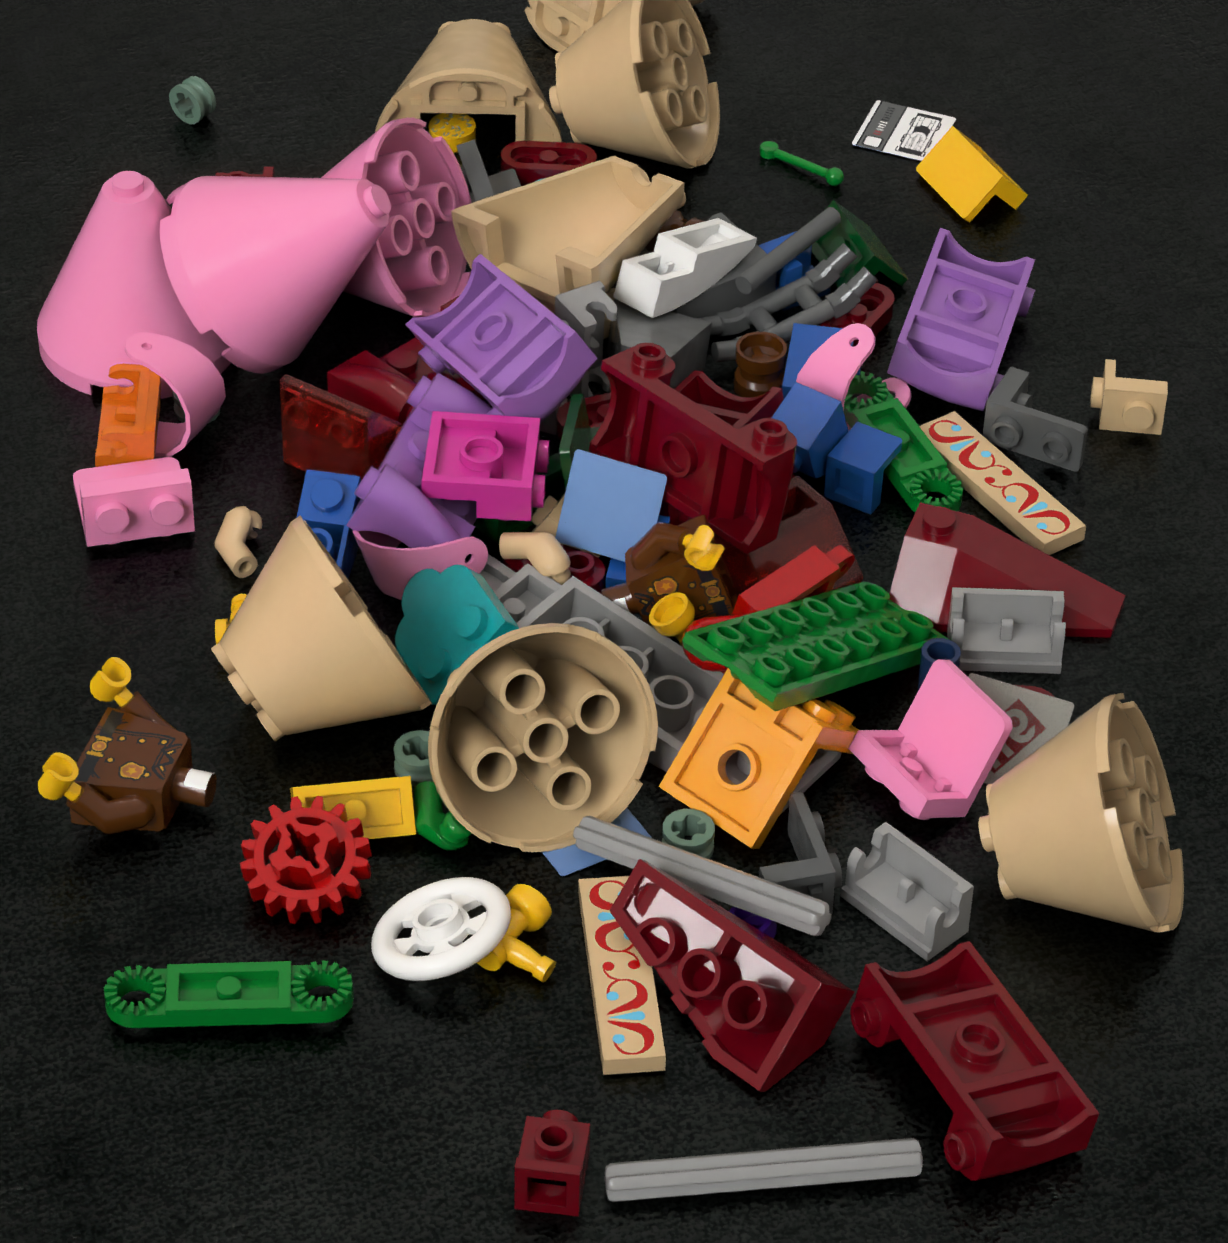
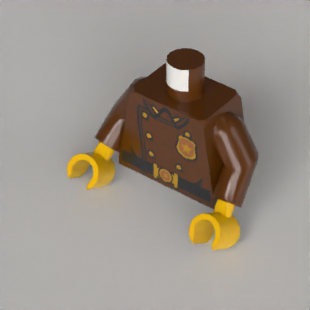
M705 515L695 517L678 526L663 522L655 523L625 553L626 583L602 589L603 596L633 615L640 613L643 622L653 627L649 622L651 609L661 598L668 594L680 592L688 597L695 609L693 621L704 617L732 615L739 596L722 556L725 548L723 545L717 544L714 532L710 528ZM675 636L668 637L670 639H676Z
M117 657L109 658L102 666V671H97L90 681V692L99 701L110 702L115 700L119 706L117 708L107 707L77 763L68 755L60 752L53 753L42 766L44 774L38 780V790L44 798L49 800H58L62 796L66 797V805L70 808L71 823L95 826L106 834L134 829L161 831L168 827L180 802L209 807L215 795L217 777L215 773L193 769L190 738L185 733L175 729L160 716L138 691L131 693L126 688L131 680V670L125 661Z

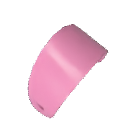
M856 323L838 331L811 354L798 373L796 382L841 401L844 411V402L851 381L875 347V336L872 330L864 324ZM854 340H859V343L856 346H851V343ZM895 377L883 380L882 383L886 382L888 391L891 394H895L894 398H898L903 406L907 408L911 400V390L908 384ZM861 394L857 397V402H860L861 398L864 399V402L867 401V398L872 400V397L866 394Z
M148 332L135 333L126 340L125 352L127 356L163 378L177 394L185 412L184 423L177 424L160 421L158 423L155 458L172 457L185 448L219 412L226 398L224 379L213 362L193 346L164 335ZM143 347H148L150 350H144Z
M352 531L375 584L384 594L402 600L404 589L409 580L421 570L434 569L442 573L450 566L463 565L480 573L488 559L486 545L482 540L475 537H465L429 547L396 548L401 541L389 535L373 531ZM471 554V559L465 562L466 556Z

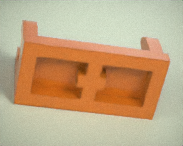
M113 365L109 368L108 376L117 380L121 378L129 379L133 382V385L130 387H121L119 385L103 387L95 467L155 459L161 404V377L143 365Z

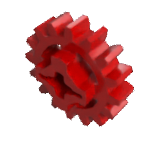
M296 796L291 798L290 811L283 813L280 808L273 804L268 807L272 819L268 824L258 820H254L251 823L256 840H242L241 848L246 860L240 863L244 881L249 882L247 885L253 901L264 899L268 915L274 916L282 908H286L289 923L296 924L301 912H310L311 918L316 924L321 923L322 909L330 907L336 914L341 915L344 913L342 897L346 895L350 898L359 899L362 896L357 879H370L371 870L369 861L366 859L371 857L372 854L369 839L363 837L364 832L360 819L355 818L347 821L345 805L339 803L328 812L325 809L323 797L316 796L311 808H303L300 799ZM279 843L277 851L271 854L274 847ZM295 851H298L301 856H296ZM312 863H316L317 869L314 868ZM343 864L339 872L334 877V869Z

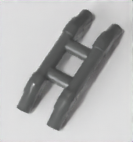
M843 243L826 260L823 259L815 268L805 272V276L741 308L738 306L730 311L718 312L716 315L698 317V319L712 322L710 336L726 337L737 335L750 329V325L753 324L758 330L756 332L773 333L786 342L791 339L794 323L818 326L832 318L837 319L849 313L878 279L864 266L847 283L844 282L835 292L825 296V300H821L817 294L830 288L841 277L840 274L857 258V255ZM796 302L803 308V311L779 323L771 316ZM742 336L736 337L735 340L712 343L711 355L714 362L736 360V343Z

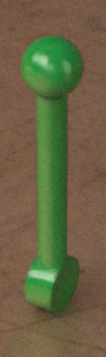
M766 141L760 144V156L764 159L777 158L826 178L827 183L831 186H838L844 180L843 171L839 168L827 169L780 150L779 145L773 141Z

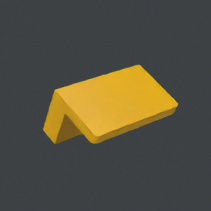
M954 126L946 132L916 167V171L967 222L972 221L994 195H997L1015 210L1028 196L978 144Z
M411 776L290 788L291 798L298 796L303 808H311L316 796L323 797L325 809L328 812L339 803L345 805L347 821L359 818L362 823L364 838L377 839L416 835Z

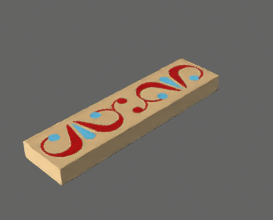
M955 411L919 426L947 462V468L952 475L954 474L957 477V481H961V487L1023 542L1051 555L1084 540L1086 525Z
M629 876L579 879L578 881L579 903L603 1075L665 1071L666 1065L653 969L646 964L610 913L612 905Z

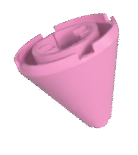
M119 172L103 184L37 320L39 351L46 367L61 382L89 395L93 393V385L99 387L116 385L130 387L133 385V382L129 379L121 378L117 380L110 378L108 375L109 368L116 364L141 365L130 359L125 352L126 340L135 333L148 332L164 335L191 345L210 359L220 374L231 364L221 355L222 351L230 347L221 340L213 329L202 335L186 314L173 289L164 263L160 242V220L171 215L172 208L154 183L148 177L138 172ZM143 347L144 350H150L148 347ZM161 378V399L173 397L172 388Z
M201 176L176 188L167 197L166 202L169 205L173 203L171 215L160 220L161 249L173 289L186 314L202 335L213 329L221 340L230 347L222 351L221 355L237 367L253 373H270L293 362L302 353L388 225L391 203L387 193L381 186L374 185L366 179Z

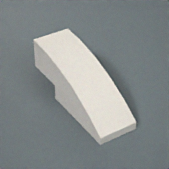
M720 218L658 233L654 252L622 261L613 297L651 318L673 311L695 299L722 279L755 247L757 238Z

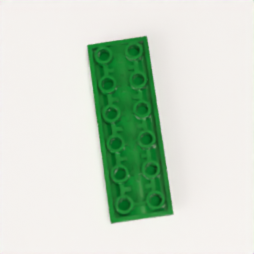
M860 582L687 631L682 642L684 649L700 660L719 663L730 669L732 677L740 679L755 698L772 710L779 711L919 665L921 649L925 642L934 638H948L933 629L932 621L926 616L915 611L905 610L889 600V593L882 587L870 582Z

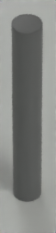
M833 207L826 208L739 275L735 280L738 290L743 294H749L836 227L841 222L839 212Z

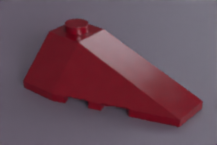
M921 502L905 533L889 593V600L905 610L915 611L926 616L932 621L933 629L936 631L947 632L952 587L1064 591L1065 602L1062 622L1066 623L1065 636L1101 638L1112 637L1126 595L973 515Z
M638 860L610 909V913L648 966L655 968L672 992L673 996L671 999L679 1011L689 1016L703 1036L704 1040L702 1043L712 1058L758 1091L766 1092L825 1044L855 992L806 958L646 860Z

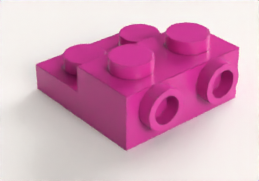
M432 411L422 474V493L427 498L451 501H476V518L499 519L503 521H531L533 507L544 508L546 475H537V472L548 473L550 441L540 440V418Z

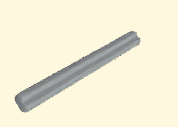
M585 816L582 818L579 826H576L573 831L576 846L581 850L634 869L639 859L646 860L702 895L809 935H822L825 927L830 924L832 915L829 913V905L825 901L601 819Z
M914 1138L610 1163L605 1168L604 1180L608 1199L612 1202L916 1177L921 1174L923 1156L919 1141Z

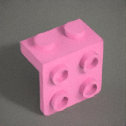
M164 457L77 470L73 474L74 489L87 547L105 544L112 545L153 537H167L195 531L192 485L188 468L181 469L176 458Z
M939 659L933 662L899 729L858 730L849 750L865 765V771L871 778L884 784L900 800V807L910 816L920 820L965 817L1008 739L1013 725L1011 718L952 661Z

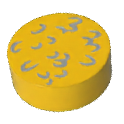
M440 113L429 121V134L433 138L442 136L453 153H458L456 145L474 139L476 142V123L467 114Z

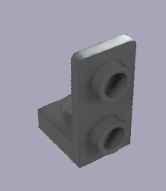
M1010 367L987 399L983 436L995 446L1074 472L1079 471L1084 460L1087 427L1033 409V396L1027 394L1030 372Z
M803 792L791 793L788 836L798 861L760 867L759 878L825 901L829 905V913L832 914L834 889L842 886V871L838 856L835 852L828 853L824 845L825 832L820 813L818 811H810Z

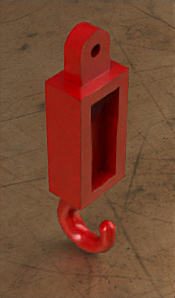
M814 545L739 594L732 615L704 617L695 620L686 628L684 635L687 631L832 591L835 581L840 579L853 565L855 556L843 545L833 548L826 554ZM683 647L684 653L690 662L703 670L719 672L728 669L719 663L702 661Z

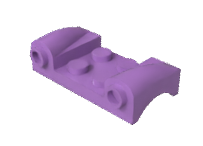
M940 228L896 343L887 373L934 397L983 412L987 399L1004 377V375L998 374L997 371L1016 315L1026 318L1034 296L1035 289L1026 286L1035 259L1023 257L1009 262L987 261L966 251L958 244L949 230Z
M481 254L473 260L471 274L463 292L449 307L430 316L412 317L405 324L424 346L418 352L423 361L436 374H441L446 369L450 374L454 375L457 373L493 407L487 415L540 418V423H542L569 396L588 369L598 359L575 330Z
M437 373L432 381L423 375L406 401L413 408L380 467L377 470L371 466L356 488L354 494L361 498L346 525L356 531H373L389 535L403 542L409 548L429 547L470 537L475 528L473 524L476 520V501H451L427 498L422 493V474L432 411L487 414L492 409L490 405L470 390L440 373Z

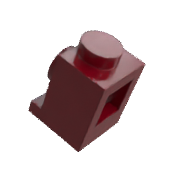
M550 1110L543 1114L542 1118L526 1117L519 1157L516 1158L515 1209L579 1217L590 1157V1123L579 1122L573 1114L564 1110ZM533 1179L566 1182V1186L535 1183Z

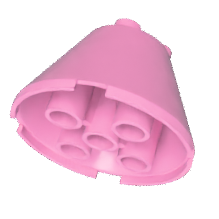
M402 118L386 123L321 178L369 180L374 185L377 184L385 190L391 203L388 225L343 292L412 317H426L440 312L441 306L459 296L467 285L471 272H465L467 261L456 236L451 211L472 202L460 165L442 136L433 138L424 129L426 122L420 119Z

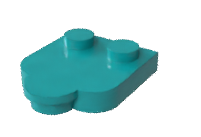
M463 565L450 566L442 573L434 569H424L416 573L404 589L401 605L405 616L398 625L395 645L398 653L431 702L437 705L447 685L448 678L455 669L459 668L470 655L482 646L503 634L519 629V626L481 574Z

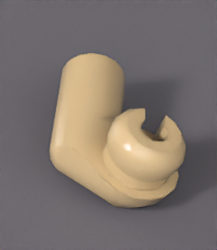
M246 506L235 507L226 513L214 542L215 548L238 578H245L251 575L257 568V559L245 542L246 539L252 540L258 536L253 531V527L262 529L263 525L261 516L256 511L249 510Z
M503 532L501 534L499 550L503 559H529L532 566L541 575L550 577L560 585H563L571 578L569 556L554 535L548 532Z

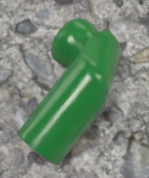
M424 781L415 786L414 818L417 834L446 851L458 850L464 847L472 833L461 825L450 811L447 814L443 812V801L438 794L434 782Z

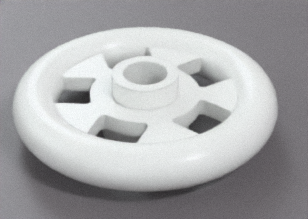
M473 877L449 878L420 887L398 900L381 917L372 936L371 948L373 957L382 970L403 980L427 981L458 973L487 956L503 939L511 920L509 900L505 893L495 884ZM480 905L486 908V912L470 919L467 913ZM403 928H412L411 937L397 939ZM468 935H472L469 939H467L466 941H464V939H465ZM417 950L430 953L428 956H412Z

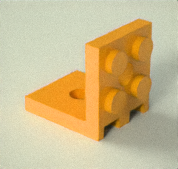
M727 669L658 787L691 809L706 813L711 817L715 825L750 848L760 849L789 800L790 794L795 790L818 749L853 754L849 747L859 730L851 725L856 717L845 708L830 700H825L822 703L817 699L774 711L755 698L740 679H734L730 669ZM742 751L750 760L751 770L747 779L736 785L727 777L726 763L733 753Z

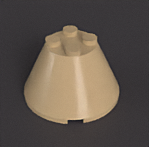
M622 0L568 48L556 53V86L550 88L549 99L553 111L558 115L563 114L574 143L590 144L683 168H694L709 162L715 152L719 136V93L717 82L708 84L703 56L709 55L711 52L701 23L689 0Z
M301 515L290 522L220 642L211 648L218 661L229 674L228 679L246 705L251 703L258 713L256 715L275 742L284 735L423 710L432 704L427 694L389 637L378 627L367 611L368 607Z
M547 623L526 626L503 634L475 651L459 668L450 674L447 685L435 707L430 725L428 756L433 782L445 806L461 825L478 838L490 844L494 842L516 847L522 852H545L576 844V839L573 837V831L576 826H579L583 817L592 816L609 823L613 822L628 807L642 787L643 783L639 779L647 764L650 751H655L657 743L658 720L654 696L648 681L635 661L621 647L595 631L570 624Z
M1118 693L1103 698L997 781L986 786L989 815L979 818V834L985 851H995L999 864L998 882L1001 893L1006 900L1021 898L1160 933L1174 930L1179 924L1183 910L1184 871L1182 850H1170L1165 822L1166 817L1176 816L1166 772L1152 732L1134 701L1120 702L1119 700L1124 699V693Z

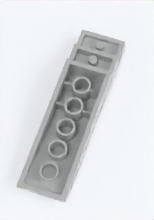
M488 554L486 565L479 574L485 578L519 628L547 623L584 627L607 637L621 647L635 661L649 683L657 710L658 733L655 751H650L647 762L667 772L724 674L720 671L703 670L692 664L685 655L682 646L667 636L659 634L653 627L576 577L572 576L563 585H560L550 577L541 575L528 563L518 572H515ZM818 749L793 793H804L840 759L842 752ZM742 751L733 753L727 760L726 774L729 780L736 785L744 782L750 774L751 764L747 755ZM790 798L780 814L789 807Z

